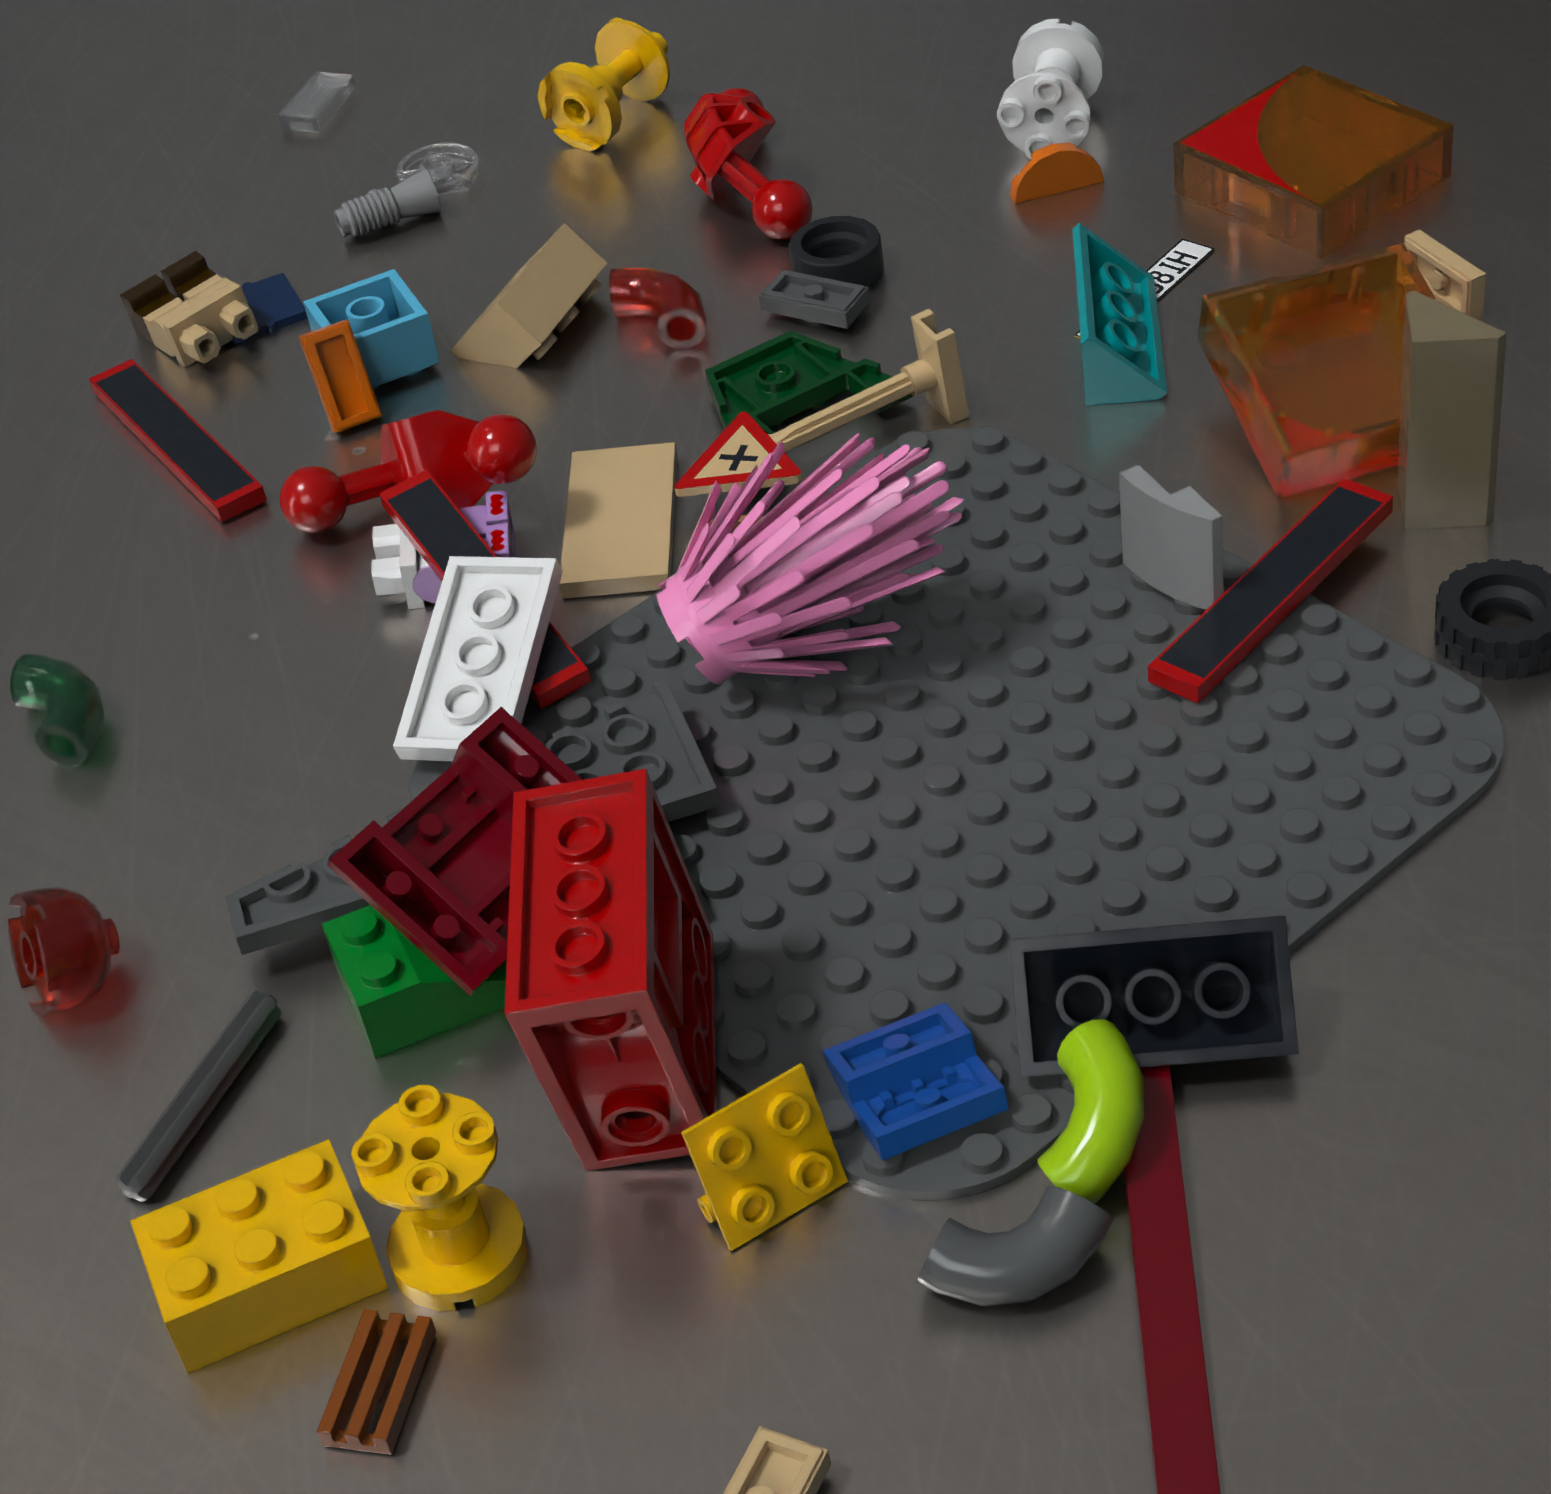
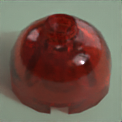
M61 887L40 888L21 892L10 898L9 906H20V917L8 919L11 954L21 988L34 985L42 999L41 1001L28 1003L32 1011L40 1017L63 1012L85 1003L103 988L109 976L111 956L118 954L120 950L119 936L111 918L102 919L95 904L80 893Z

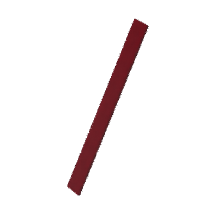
M1170 1065L1139 1067L1144 1076V1121L1130 1162L1124 1168L1156 1492L1157 1494H1221Z

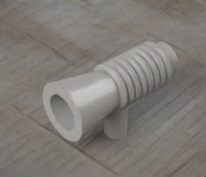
M424 168L390 189L387 187L383 188V190L372 189L365 196L348 200L347 203L343 202L341 208L334 210L333 213L341 235L343 237L352 235L357 238L359 235L362 236L365 233L368 234L371 231H376V229L387 227L388 224L398 223L401 218L441 212V204L433 180Z

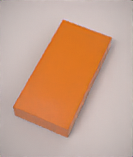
M345 319L298 336L332 432L338 433L382 416L348 320Z

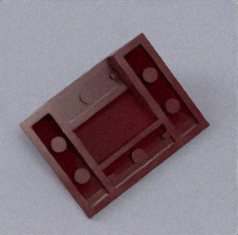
M500 707L459 744L452 764L445 772L383 827L373 820L330 858L327 866L471 996L507 961L513 792L583 779L504 708Z

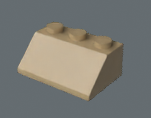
M564 223L513 276L450 350V353L458 359L518 368L531 354L539 360L558 339L552 333V330L556 328L559 332H562L580 312L574 306L575 302L577 301L584 305L601 286V283L595 278L606 266L607 262Z

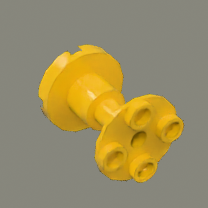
M618 17L613 18L597 34L595 52L599 65L588 67L585 64L566 62L557 65L543 78L538 90L540 111L546 121L551 117L558 126L553 132L562 141L577 149L586 151L596 150L601 145L608 143L620 129L622 114L619 101L622 99L623 94L631 99L648 101L658 98L667 89L671 75L669 61L666 56L668 44L659 33L649 32L632 21L623 20Z
M417 1085L403 1092L398 1103L392 1105L372 1120L361 1138L353 1145L351 1156L363 1189L380 1204L402 1210L389 1229L386 1255L398 1289L416 1305L438 1312L457 1311L454 1302H464L473 1299L476 1307L492 1301L515 1282L527 1259L526 1229L516 1203L500 1189L481 1184L495 1163L499 1137L492 1117L472 1099L451 1093H439L434 1086Z

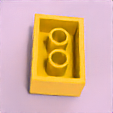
M329 1139L130 1220L164 1323L187 1374L389 1288L367 1227Z

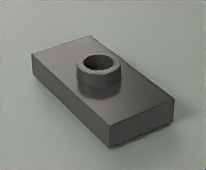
M782 270L759 295L761 311L804 319L811 323H823L848 328L870 303L869 287Z

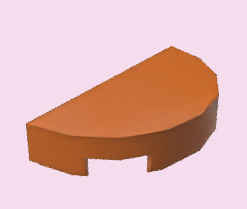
M1072 143L1050 144L1033 152L1030 155L1032 160L1022 168L1019 175H1014L1011 183L1010 197L1014 204L1102 183L1104 178L1101 167L1087 151L1077 148Z

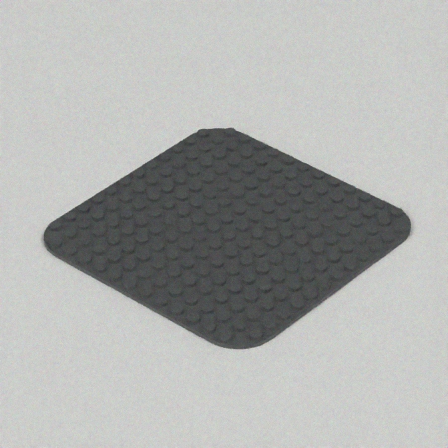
M983 427L979 429L951 428L923 433L918 431L906 432L900 435L897 441L886 445L842 474V479L826 492L828 494L881 453L885 452V459L901 446L908 444L910 446L909 452L916 447H921L923 450L929 447L930 450L928 459L907 471L906 477H913L937 461H942L947 466V470L943 475L913 493L917 495L940 480L948 482V492L934 500L932 508L928 512L952 497L964 499L961 504L948 511L949 513L960 512L962 518L953 525L930 536L929 538L937 541L925 547L928 548L934 544H941L943 551L930 559L901 571L905 574L911 572L920 574L939 567L947 571L946 573L863 605V611L858 614L802 629L781 638L787 639L831 630H845L893 621L901 626L898 631L838 641L847 642L886 637L893 644L892 646L772 659L842 661L848 668L846 671H829L830 674H814L816 677L737 673L717 685L709 681L695 667V664L704 660L703 657L690 646L686 639L678 643L661 612L656 594L663 591L661 589L589 637L572 646V650L588 668L591 682L542 709L529 694L521 723L522 726L546 746L547 742L553 738L552 733L568 725L576 732L604 718V707L618 700L626 707L654 693L652 683L667 679L715 782L720 806L668 822L713 932L716 1074L744 1096L796 1065L803 1064L846 1177L858 1185L877 1193L910 1200L936 1201L956 1199L998 1187L1019 1176L1038 1162L1037 1159L1054 1144L1067 1127L1074 1108V1090L1066 1074L1021 1077L1008 939L1285 915L1290 954L1478 800L1494 782L1503 760L1504 731L1501 719L1495 707L1477 685L1311 595H1308L1199 703H1195L1148 682V665L1206 610L1181 602L1162 593L1143 581L1123 564L1119 492L1030 444L1003 434L996 427ZM1223 548V588L1225 592L1253 564ZM418 760L410 779L409 801L411 802L445 772L451 766L452 761ZM946 1002L972 1032L977 1056L1004 1086L1009 1110L882 1161L845 1102L825 1062L822 1050Z

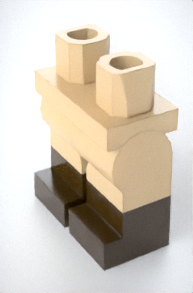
M197 251L161 270L163 279L155 274L120 294L136 334L168 355L176 356L178 363L185 368L196 361L205 364L217 357L221 346L233 340V335L236 338L245 340L258 332V324L248 305L242 287L236 282H232L226 277L222 278L208 267L204 256Z

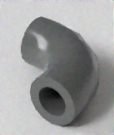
M1048 1186L1039 1205L1026 1222L1009 1231L986 1233L969 1228L952 1218H948L922 1267L917 1283L936 1293L983 1307L1031 1302L1068 1282L1078 1274L1104 1240L1113 1219L1096 1204L1073 1192L1056 1186Z

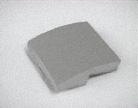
M1140 465L1119 472L1123 564L1143 581L1162 593L1181 602L1207 610L1224 593L1222 515L1191 486L1169 494Z

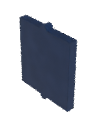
M284 273L254 283L246 282L242 285L248 305L259 327L258 332L247 339L267 332L274 333L278 328L308 318L304 305ZM233 335L234 343L243 341L242 338H236Z

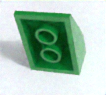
M371 905L322 923L339 978L375 1059L505 1008L507 961L469 996Z

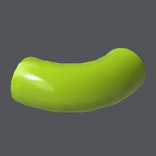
M1095 1019L1080 1024L1069 1032L1060 1045L1057 1053L1058 1065L1069 1078L1073 1087L1074 1108L1067 1127L1054 1144L1037 1159L1043 1172L1056 1187L1073 1192L1094 1204L1105 1195L1130 1162L1144 1121V1076L1124 1036L1112 1022L1105 1019Z

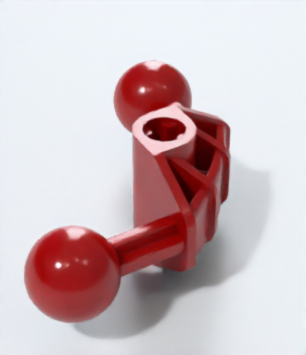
M736 87L724 90L720 94L708 93L703 95L684 123L686 143L696 164L690 174L691 179L713 200L724 199L732 186L735 187L753 203L752 215L754 222L765 236L778 241L791 240V237L802 226L811 222L813 206L808 192L800 184L792 180L777 179L770 181L749 163L775 125L774 117L764 108L759 97L745 88Z
M441 410L430 411L382 425L380 447L382 464L337 476L329 469L319 466H307L296 470L282 485L280 507L286 520L296 529L312 534L323 533L334 528L343 519L348 506L380 497L379 493L426 469L457 508L475 506L494 483L509 484L516 482L531 470L537 455L536 439L529 426L521 419L512 415L495 414L478 422Z

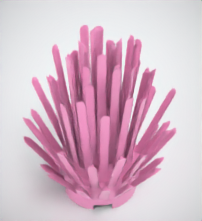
M857 433L758 521L784 490V481H776L732 533H730L785 453L784 443L780 442L774 451L766 456L759 468L757 465L754 467L742 488H740L738 482L732 486L711 526H709L716 511V501L721 492V488L716 480L677 573L658 584L663 591L656 594L661 612L677 642L679 643L686 639L690 646L703 657L704 660L695 664V667L701 674L717 685L737 673L816 677L814 674H830L829 671H846L848 668L842 661L772 659L892 646L893 644L886 637L847 642L838 641L898 631L901 626L893 621L845 630H831L787 639L781 638L802 629L858 614L863 611V605L947 572L939 567L920 574L912 572L905 574L901 572L940 554L943 551L941 544H934L925 548L937 541L929 537L953 525L962 518L960 512L949 513L948 511L964 501L963 498L952 497L928 512L932 508V502L948 492L949 484L947 481H937L917 495L913 494L943 475L947 470L944 462L937 461L911 478L905 476L907 471L928 459L929 447L924 450L921 447H916L909 452L910 446L905 444L885 459V452H883L826 494L831 487L842 479L843 473L873 449L875 438H868L858 446L860 444V436Z

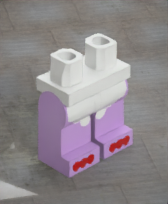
M507 490L486 492V505L458 508L497 557H515V531ZM398 525L374 526L372 539L376 559L372 560L371 573L376 596L405 594L408 609L425 608V601L436 603L442 582Z

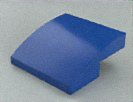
M946 1002L822 1050L825 1062L845 1102L882 1161L1009 1110L1004 1086L977 1056L972 1032Z

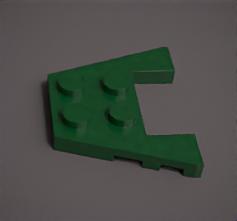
M788 331L705 370L707 387L724 429L727 428L739 413L747 412L767 434H774L775 432L770 428L780 426L784 423L785 419L808 408L822 406L829 398L846 390L851 391L855 395L893 377L881 372L880 363L866 358L856 363L842 358L841 349L793 331ZM909 394L875 411L879 414L914 396Z

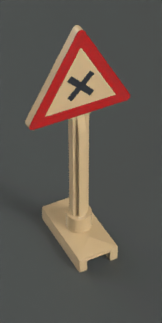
M928 308L911 316L919 360L902 367L901 373L795 422L774 434H767L747 412L739 413L674 485L676 496L688 497L710 494L716 480L721 488L720 493L729 492L736 482L742 488L754 467L757 465L759 468L766 456L772 453L780 442L784 443V450L787 452L909 394L915 397L925 392L926 401L951 425L969 417L955 332L948 328L938 333L934 313ZM784 453L761 488L772 487L778 480H783L784 486L800 484L803 481L801 470Z

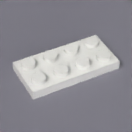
M449 557L393 744V748L400 759L453 761L459 744L500 707L504 708L520 724L522 723L563 573L557 558Z

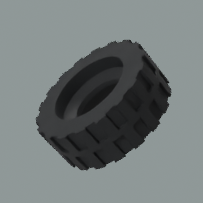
M1489 559L1483 563L1474 562L1467 564L1464 569H1457L1449 574V579L1442 581L1439 586V592L1436 594L1434 640L1435 645H1439V653L1444 659L1448 658L1452 662V666L1459 670L1469 671L1471 675L1480 678L1486 676L1494 678L1493 680H1505L1506 678H1517L1518 680L1528 678L1531 674H1540L1548 670V667L1551 665V574L1544 571L1543 567L1538 565H1528L1513 559L1511 561ZM1506 610L1531 618L1533 622L1519 627L1498 628L1479 623L1472 619V616L1486 611Z

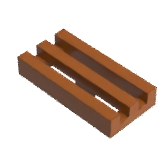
M364 1309L317 1429L322 1446L392 1455L436 1334L431 1317L417 1316L415 1323H408L405 1314L391 1312L389 1319L383 1320L380 1319L378 1311ZM379 1339H380L378 1348H377V1350H376V1353H375V1355H374V1358H373V1361H372V1363H371L370 1369H369V1371H368L367 1377H366V1379H365V1382H364V1384H363L362 1390H361V1392H360L359 1398H358L357 1403H356V1405H355V1408H354V1411H353V1413H352L351 1419H350V1421H349L348 1427H347V1429L345 1430L346 1425H347L348 1420H349V1417H350L351 1412H352V1410H353L354 1404H355V1402H356L357 1396H358L359 1391H360V1389H361L362 1383H363V1381H364L365 1375H366V1373H367L368 1367H369V1365H370V1362H371V1360H372L373 1354H374V1352H375L376 1346H377L378 1341H379ZM405 1342L407 1346L375 1432L367 1433L377 1402L381 1401L388 1383L387 1375L399 1343Z

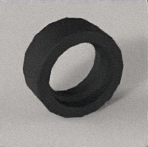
M830 216L814 220L802 226L790 240L789 253L793 272L863 285L865 287H871L882 276L884 262L881 236L876 226L865 219L852 216ZM836 254H850L839 258H824Z

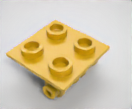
M801 1063L681 1132L706 1193L697 1199L699 1208L710 1223L717 1220L730 1251L735 1250L848 1182L805 1067Z

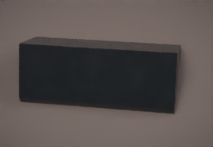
M1285 915L1008 939L1021 1077L1065 1074L1058 1065L1057 1053L1062 1041L1077 1026L1095 1019H1105L1117 1027L1128 1042L1139 1067L1299 1054Z

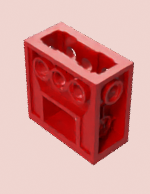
M646 768L513 792L504 1014L585 1171L690 1155L681 1132L717 1112L713 932ZM641 1111L651 1115L632 1119L620 1114Z

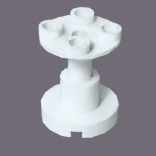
M1047 19L1032 25L1020 37L1013 56L1012 65L1015 81L1003 93L997 110V119L1006 138L1021 151H1024L1031 160L1032 157L1030 155L1033 152L1050 144L1072 143L1078 146L1085 139L1090 128L1091 112L1087 100L1097 91L1104 72V50L1097 36L1084 25L1072 21L1071 25L1059 23L1060 19Z

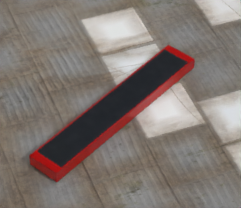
M133 359L89 378L93 393L221 522L236 517L267 501L263 486Z
M427 469L379 493L384 509L441 582L450 556L497 557ZM550 621L530 690L531 697L541 709L591 682L588 668Z
M1343 478L1148 665V682L1195 703H1199L1393 512V496Z

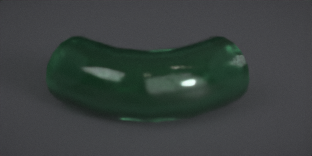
M22 655L17 659L10 677V692L13 702L21 709L37 710L46 713L44 720L35 733V741L41 752L58 764L69 767L80 766L86 762L93 751L105 721L99 688L76 665L44 655Z

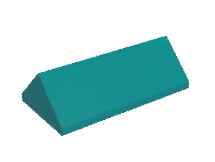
M1078 223L1072 229L1085 404L1086 406L1160 400L1167 394L1154 276L1085 226Z

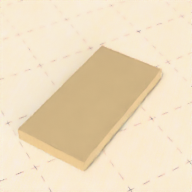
M675 442L572 452L560 566L563 571L559 584L562 599L661 590L658 584L671 577L676 499L674 485L677 480L678 461Z

